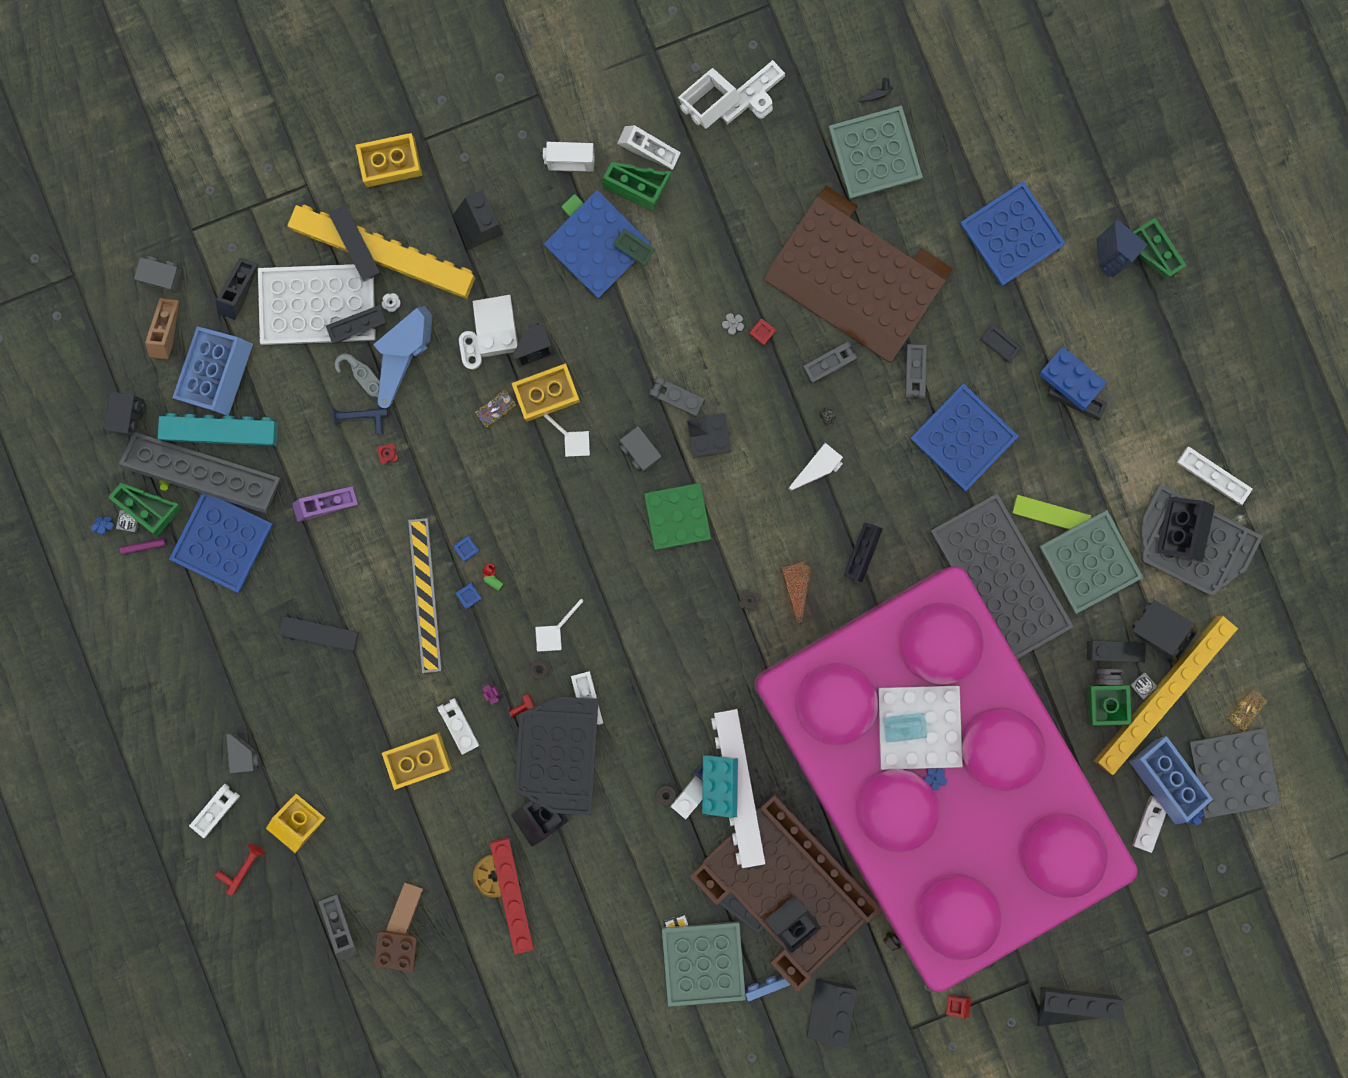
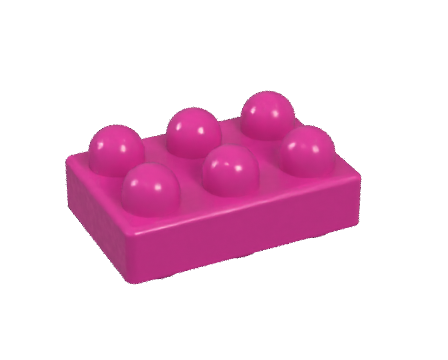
M953 566L932 573L756 676L754 681L755 690L913 966L931 990L935 992L946 991L1135 880L1138 872L1136 863L964 569ZM960 687L962 767L942 768L945 771L942 777L947 779V784L945 786L940 785L939 790H933L931 784L929 785L924 780L926 776H929L927 774L929 768L880 769L878 688Z

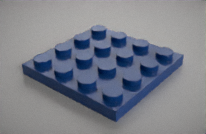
M1024 181L960 222V226L1001 287L1066 244Z
M596 190L544 243V246L598 299L635 261L613 246L622 230L626 229L649 246L651 243Z
M963 383L910 440L961 489L967 491L1019 436Z
M202 493L169 560L240 593L274 524L225 500Z

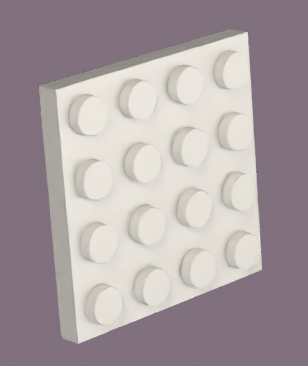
M959 686L878 688L881 770L962 767Z

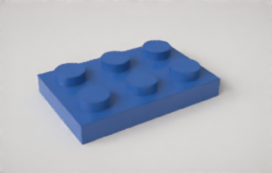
M1064 347L1057 352L1039 373L1044 380L1082 411L1086 409L1107 384L1105 380Z

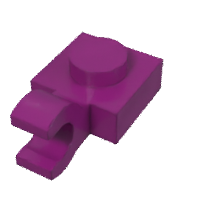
M489 684L482 688L485 692L483 696L486 701L489 700L492 705L500 701L499 696L501 694L496 686L492 687Z

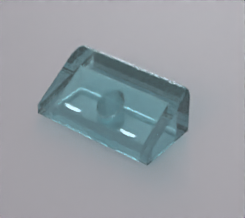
M923 713L883 718L886 743L927 738L926 720Z

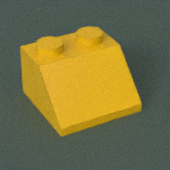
M295 794L275 814L266 829L296 853L321 825L325 817L299 795Z

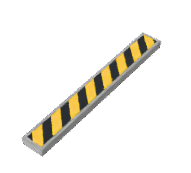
M428 518L408 520L422 673L442 671Z

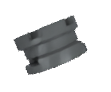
M1096 669V674H1098V679H1096L1097 685H1124V680L1122 679L1124 669Z

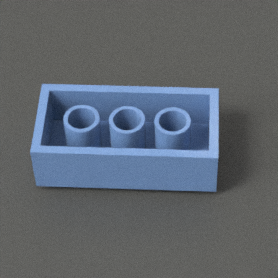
M1167 736L1153 740L1129 761L1174 824L1187 823L1213 800Z

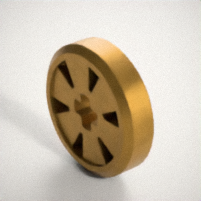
M490 854L483 857L476 864L473 871V882L481 894L496 898L501 897L498 879L494 881L493 878L489 877L492 871L496 872L493 857Z

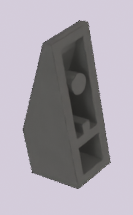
M335 895L319 901L338 960L341 961L357 955L358 953L338 896Z

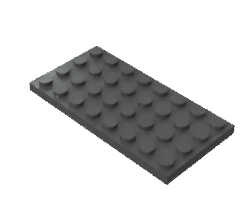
M998 493L930 531L949 566H957L967 572L1017 659L1074 627Z

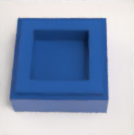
M469 535L453 546L463 562L480 552Z
M473 583L468 584L455 593L465 609H468L482 599Z

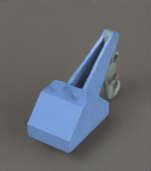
M426 306L416 308L373 344L383 354L380 380L367 365L347 353L341 354L336 358L335 369L338 373L341 372L339 364L342 360H347L351 364L354 377L365 391L371 396L378 397L380 407H390L413 355H420L428 349L426 345L431 339L432 314Z

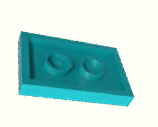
M703 755L702 814L730 818L737 817L738 758Z

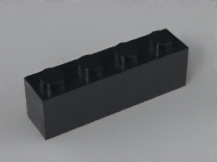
M1041 987L1037 1026L1098 1018L1122 1020L1124 1000L1116 995Z

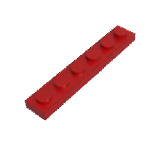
M509 838L489 842L514 954L533 950Z

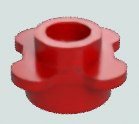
M393 443L377 448L380 463L386 464L389 461H397L398 455L395 453V445Z

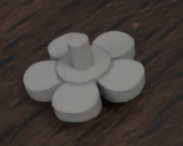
M727 314V321L722 322V327L728 329V333L734 335L736 330L742 331L744 329V325L741 323L743 321L741 315H736L734 319L733 314Z

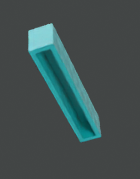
M165 413V416H159L158 439L162 441L277 446L278 423L273 421V418L261 417V421L254 420V417H242V420H236L234 416H223V419H215L216 416L204 415V418H196L194 414H185L184 417H177V414Z

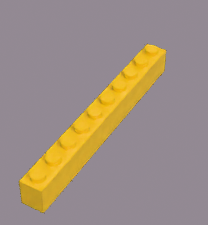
M302 205V207L295 206L288 223V227L292 231L348 252L329 214L320 212V214L315 213L313 208ZM357 226L376 264L462 298H468L475 281L471 270L464 267L460 270L455 268L454 264L444 260L442 263L437 261V257L426 253V255H422L419 253V250L413 247L404 248L398 241L392 239L390 242L383 239L384 236L374 232L371 235L366 233V229Z
M1216 616L1161 680L1157 688L1150 693L1132 714L1131 724L1123 725L1093 762L1107 774L1114 775L1238 628L1224 616Z

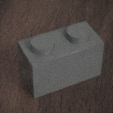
M147 256V259L140 257L134 280L176 293L182 273L177 264L166 261L165 264L158 262L159 259Z
M639 426L620 439L622 445L619 447L625 455L630 454L634 460L631 462L637 470L642 469L644 472L662 458Z

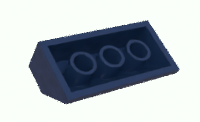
M1118 219L1097 238L1099 266L1104 274L1115 277L1130 265L1147 246L1142 239Z

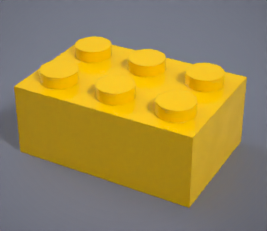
M412 133L356 145L362 179L366 187L423 176L415 138Z
M566 363L512 383L526 422L580 402Z
M440 732L382 753L394 790L452 769Z

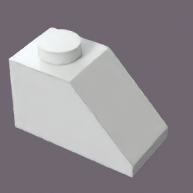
M695 776L671 804V807L683 818L686 819L701 802L703 781Z

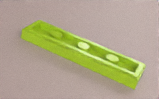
M1016 495L1011 514L1068 530L1091 518V515L1020 495Z

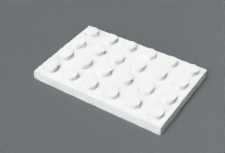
M354 264L258 268L261 345L331 342L326 325L375 307L374 277L363 282ZM376 329L342 342L376 341Z

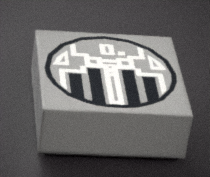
M120 510L116 529L137 533L139 523L123 510Z
M1145 672L1129 684L1143 700L1157 688L1156 684Z

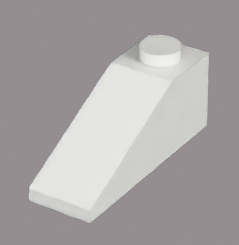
M635 125L625 126L617 143L632 153L671 170L674 169L681 153Z
M825 443L788 490L793 491L830 474L832 470L836 472L843 464L840 462L843 457Z

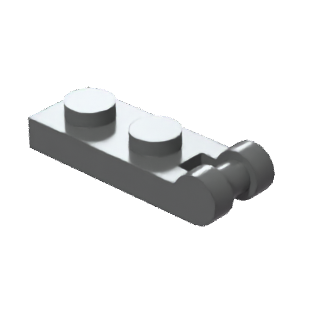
M850 341L803 366L811 383L859 358L852 351ZM843 351L847 355L845 359H843L840 354Z
M907 344L905 398L918 397V399H925L927 345ZM912 384H919V389H912Z
M660 377L655 378V385L648 393L650 396L697 417L704 398L669 383ZM662 387L667 388L665 394L660 393Z

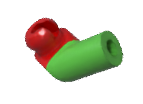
M488 563L483 567L484 582L499 591L504 583L496 579L495 566Z

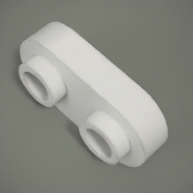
M465 331L459 337L462 362L466 368L475 370L482 363L477 336L471 331ZM472 339L473 342L472 344L467 345L466 340ZM471 357L476 358V361L473 364L469 363V359Z

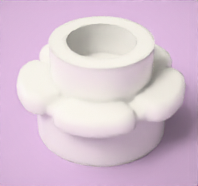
M394 293L384 295L382 307L389 312L396 311L401 304L398 295Z

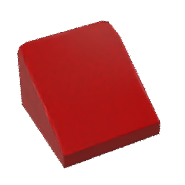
M948 995L946 1015L963 1019L970 1016L971 998Z

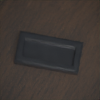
M994 324L980 338L983 343L1008 363L1011 362L1022 348Z

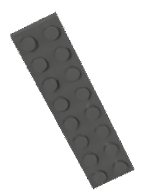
M136 432L133 433L119 462L120 468L263 513H267L280 483L279 477Z

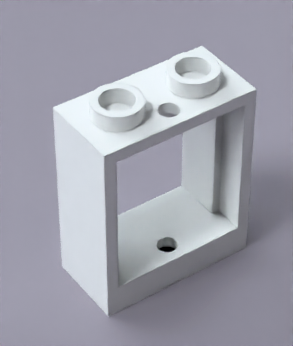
M713 68L678 97L681 103V110L686 115L690 114L692 120L697 125L701 124L705 129L740 100L736 88ZM715 86L724 96L701 115L692 105Z
M547 142V148H543L544 164H547L550 171L594 172L595 153L593 143Z

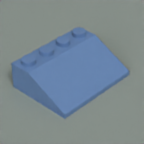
M197 326L172 398L229 416L253 344L239 337Z

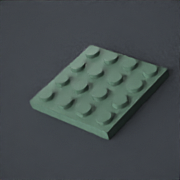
M902 105L828 127L849 200L922 180L923 176Z
M1108 510L1093 516L1038 546L1074 614L1085 610L1143 578Z
M739 921L662 927L668 1007L746 1000Z

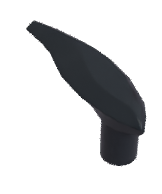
M883 78L882 88L858 99L859 102L876 100L889 94L893 89L890 86V79Z

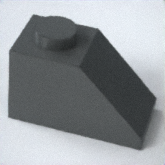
M226 734L230 773L257 770L260 759L259 755L256 754V750L237 734Z

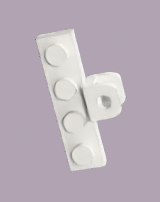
M772 60L736 90L740 100L725 112L721 118L728 125L748 107L758 118L763 119L773 110L772 100L766 92L785 77V73Z

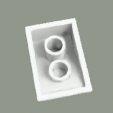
M505 295L473 301L480 355L487 357L515 352L518 338L511 296Z

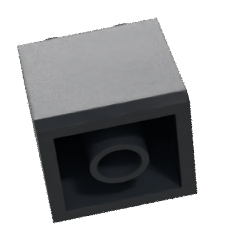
M484 190L465 197L453 214L469 250L503 235Z
M1154 599L1152 603H1148L1144 608V615L1141 619L1138 618L1134 622L1132 631L1137 638L1176 664L1197 634L1195 624Z

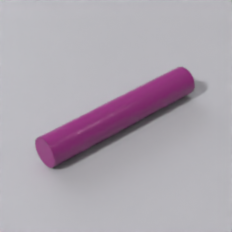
M161 538L120 547V553L122 555L165 546L166 540Z

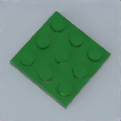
M701 483L644 493L655 550L711 540Z

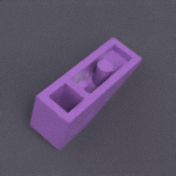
M353 486L301 498L292 503L297 522L356 506L358 503Z

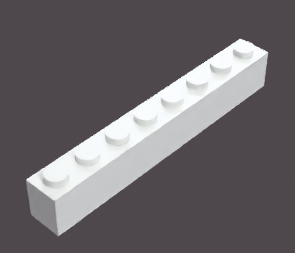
M735 709L714 713L715 718H711L713 730L717 729L718 737H715L716 748L721 749L722 757L738 758L737 817H729L730 826H735L736 832L732 834L733 843L738 845L739 853H735L737 865L741 864L742 868L765 864L738 711Z

